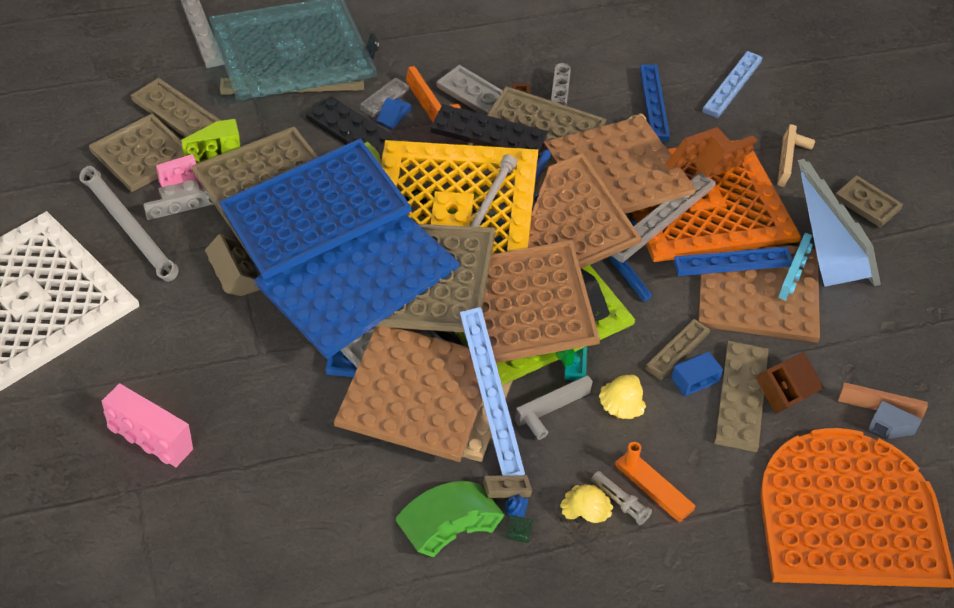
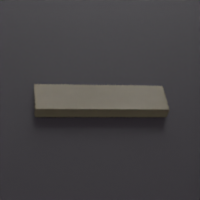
M693 319L646 364L645 370L659 380H662L674 369L676 364L681 362L709 335L710 329Z

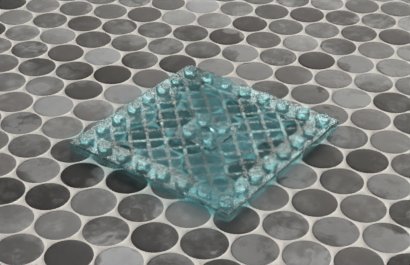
M313 0L209 17V23L236 101L377 77V70L344 0Z

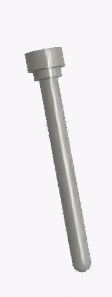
M508 154L503 156L500 161L501 170L470 227H479L507 173L516 167L518 161L515 157Z

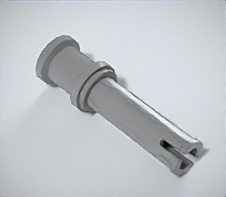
M601 471L593 475L591 482L616 501L625 514L628 513L635 518L638 525H642L647 521L652 513L651 508L643 506L637 501L638 498L636 496H629L603 475Z

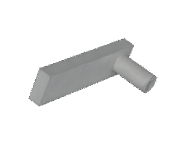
M587 375L516 408L515 422L519 427L527 424L538 440L545 438L548 431L539 420V417L590 394L593 381Z

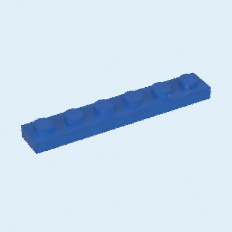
M640 64L639 70L648 124L661 142H669L670 134L658 65Z
M788 247L674 256L673 262L677 275L686 276L790 267L793 259Z

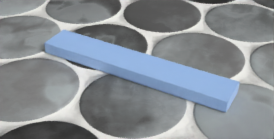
M747 51L705 104L702 112L718 119L762 62L763 57Z

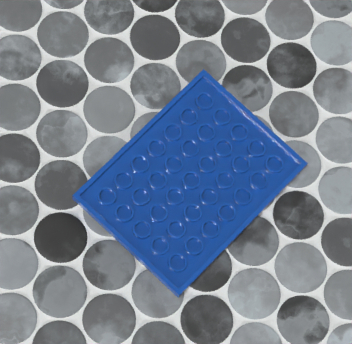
M361 138L219 201L221 209L264 280L412 212L410 204Z
M405 214L264 280L260 275L254 279V282L316 349L328 359L375 327L383 319L392 315L394 311H398L404 304L411 302L417 295H421L428 290V287L434 286L439 282L440 278L444 279L451 274V270L453 272L457 270L460 265L450 253Z

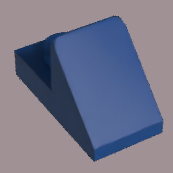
M386 98L377 123L392 130L411 111L412 104L398 98L395 100Z

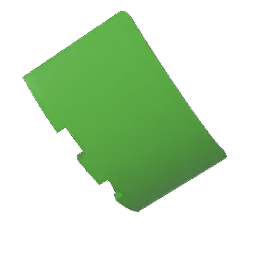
M457 481L439 485L419 495L396 517V522L417 552L435 557L444 546L456 539V534L460 532L486 531L492 533L504 517V514L491 498H487L486 491L480 484Z

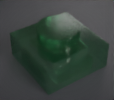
M511 515L506 539L529 543L533 519Z

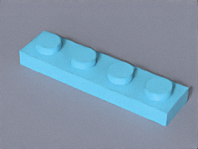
M805 233L782 285L778 297L786 301L789 293H794L797 285L794 280L799 281L802 270L799 268H804L808 259L805 254L809 255L813 244L810 243L811 234Z

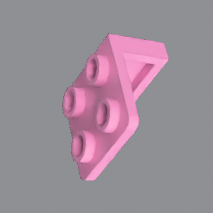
M193 154L156 165L161 187L188 180H197L191 169V166L196 164ZM197 180L200 190H204L199 181Z

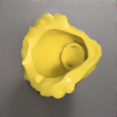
M621 375L601 388L599 394L601 405L610 415L622 419H634V417L643 415L646 408L645 402L642 401L643 389L639 378L635 375Z
M588 484L574 486L571 491L565 494L566 498L560 504L566 519H575L578 516H582L587 521L593 523L602 522L611 517V510L613 509L609 496H605L603 490Z

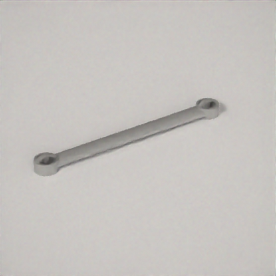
M93 166L83 168L79 175L80 181L93 191L156 269L157 276L167 282L174 280L179 272L178 266L164 255L103 181L100 172ZM164 269L169 273L166 276H163Z

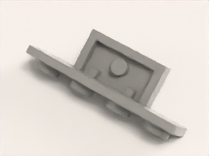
M195 179L158 188L161 199L144 203L146 219L150 220L214 205L205 189L200 190Z

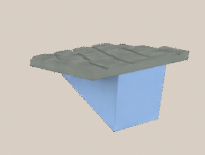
M805 159L798 160L824 286L868 278L873 286L881 285L874 247L859 223L854 222L843 203L839 204L825 180L820 179L811 163L805 161Z

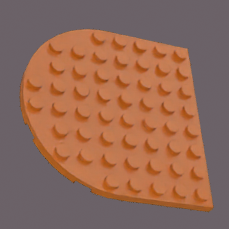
M825 428L813 430L809 434L790 439L770 459L761 483V507L772 582L954 588V568L938 501L930 482L924 479L919 472L920 468L902 451L880 438L875 440L864 436L863 432Z

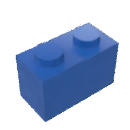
M710 352L702 355L698 354L686 362L682 361L676 364L671 379L686 397L718 383L723 369Z

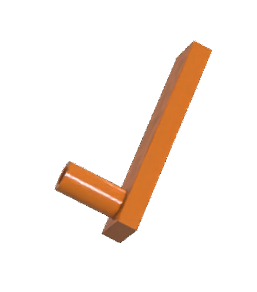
M408 67L406 82L431 121L434 122L441 105L416 67ZM459 104L450 105L453 107L460 108Z
M631 442L628 445L627 453L616 461L615 467L680 523L694 511L696 505L639 457L641 445L637 442Z

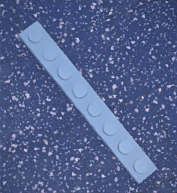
M479 307L460 312L502 476L525 475L482 309Z

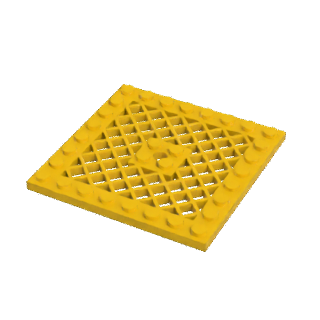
M385 140L381 167L396 187L402 190L401 194L410 199L407 201L412 207L415 204L419 208L413 213L407 214L417 224L430 223L431 225L470 227L476 214L472 216L473 208L478 212L480 208L478 204L484 201L489 192L488 190L484 193L480 188L485 185L491 188L493 184L491 181L500 172V161L505 154L515 157L518 161L514 170H511V175L502 182L496 194L499 198L492 201L484 216L486 222L479 225V227L491 226L495 228V238L500 235L504 239L498 244L494 241L492 254L505 252L502 248L508 245L507 252L528 248L538 150ZM412 164L415 168L408 171L406 167ZM431 165L434 169L428 173L425 168ZM450 166L453 171L447 174L444 170ZM470 168L473 172L466 175L463 171ZM489 169L492 173L486 177L482 172ZM420 172L423 177L416 180L413 176ZM440 174L443 178L436 182L433 177ZM459 175L462 179L456 183L453 178ZM478 176L481 181L475 184L472 179ZM514 179H515V186H513V185L510 183V182L513 181ZM410 180L413 184L406 188L403 183ZM429 181L432 185L425 189L422 185ZM448 182L451 187L444 190L441 186ZM467 183L471 188L464 192L461 187ZM504 186L509 189L505 194L500 191ZM418 188L421 193L414 196L411 192ZM433 191H435L434 197L431 195ZM474 192H476L479 195V197H477L475 200L473 194ZM513 196V203L508 199ZM426 197L429 202L422 205L419 201ZM504 202L507 207L501 210L498 205ZM431 207H433L432 214L428 211ZM452 208L458 210L454 214H450L447 212L449 209ZM494 210L497 214L490 218L487 213ZM510 212H511V219L507 216V214L510 213ZM424 213L427 218L420 222L417 217ZM502 218L506 223L499 227L495 222ZM508 228H510L509 236L504 232Z

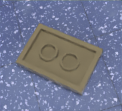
M857 175L835 194L837 201L880 228L897 214L903 206L902 203Z

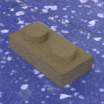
M527 475L484 476L483 485L487 498H510L511 496L515 497L517 494L522 497H531L532 488Z

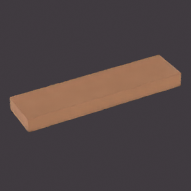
M845 382L838 396V402L876 411L881 402L884 401L920 419H923L928 408V402Z

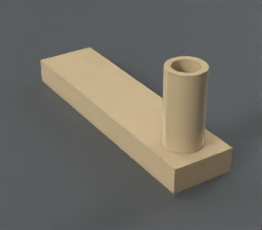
M792 124L788 126L782 141L777 185L781 187L785 186L791 176L794 145L812 150L815 144L814 139L796 134L797 126Z

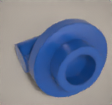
M519 494L515 497L511 496L505 505L506 513L515 517L517 521H524L528 500Z

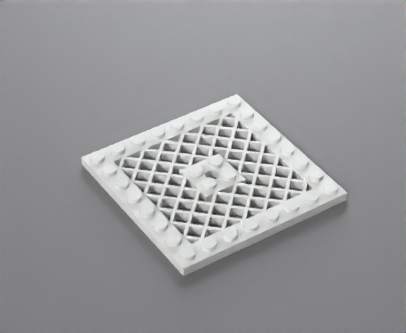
M47 211L0 237V262H8L7 266L0 265V273H5L4 277L0 276V284H2L0 287V308L4 309L0 310V318H6L5 322H0V329H3L2 333H0V391L139 307L138 300ZM35 243H43L42 246H34ZM18 252L26 253L25 256H17ZM32 253H40V256H39V257L31 256V254H32ZM54 254V257H45V255ZM14 263H23L22 267L14 266ZM28 264H37V266L28 267ZM49 264L51 268H42V265ZM57 265H66L65 269L56 268ZM11 273H13V274H19V277H10V276H11ZM40 275H48V278H47V279H42V278H39V276H40ZM54 276H63L62 279H53ZM68 276L77 277L76 280H67ZM51 286L60 287L59 290H50ZM65 287H74V290L65 291ZM80 288H89L88 292L79 291ZM21 296H28L24 300L18 299ZM62 298H71V302H62ZM77 299H86L85 303H76ZM91 299L100 300V304L91 303ZM45 308L54 309L53 313L44 312ZM59 309H68V313H59ZM74 310H83L82 314H73ZM27 319H36L35 323H26ZM41 320H50V324H41ZM56 320L65 321V324H56ZM9 329L18 330L17 334H8ZM30 330L32 335H25L23 331ZM38 331H47V335H38ZM5 341H14L13 346L5 345ZM20 342H29L28 346H19ZM2 353H11L10 358L1 357Z

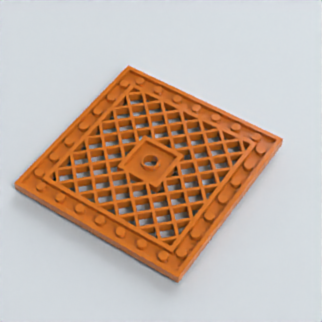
M671 148L667 150L672 155L677 148ZM752 151L744 157V162L740 167H733L727 172H721L719 176L723 178L714 175L710 176L709 178L716 183L715 187L703 196L706 199L701 198L664 228L663 231L647 242L646 246L653 262L673 260L674 256L731 252L800 242L801 235L755 152ZM687 163L681 167L690 181L701 173L698 168L692 166L694 165L693 163ZM661 204L633 211L636 224Z

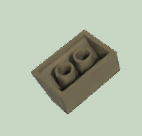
M218 234L205 251L209 257V262L215 270L216 276L222 284L223 290L228 294L243 296L260 290L255 285L254 279L261 274L241 243L236 239Z

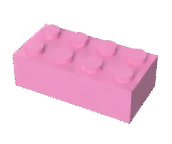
M119 383L102 400L107 427L112 432H118L123 435L130 443L138 444L148 454L153 453L158 456L163 463L177 467L193 450L188 423Z

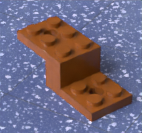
M718 127L684 138L665 165L671 170L677 167L681 168L687 163H693L706 178L713 175L717 176L723 171L727 172L733 167L738 168L744 162V157L754 150L753 146L758 140L752 135L732 143Z

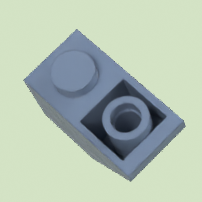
M882 401L871 421L868 431L887 440L915 435L922 419Z

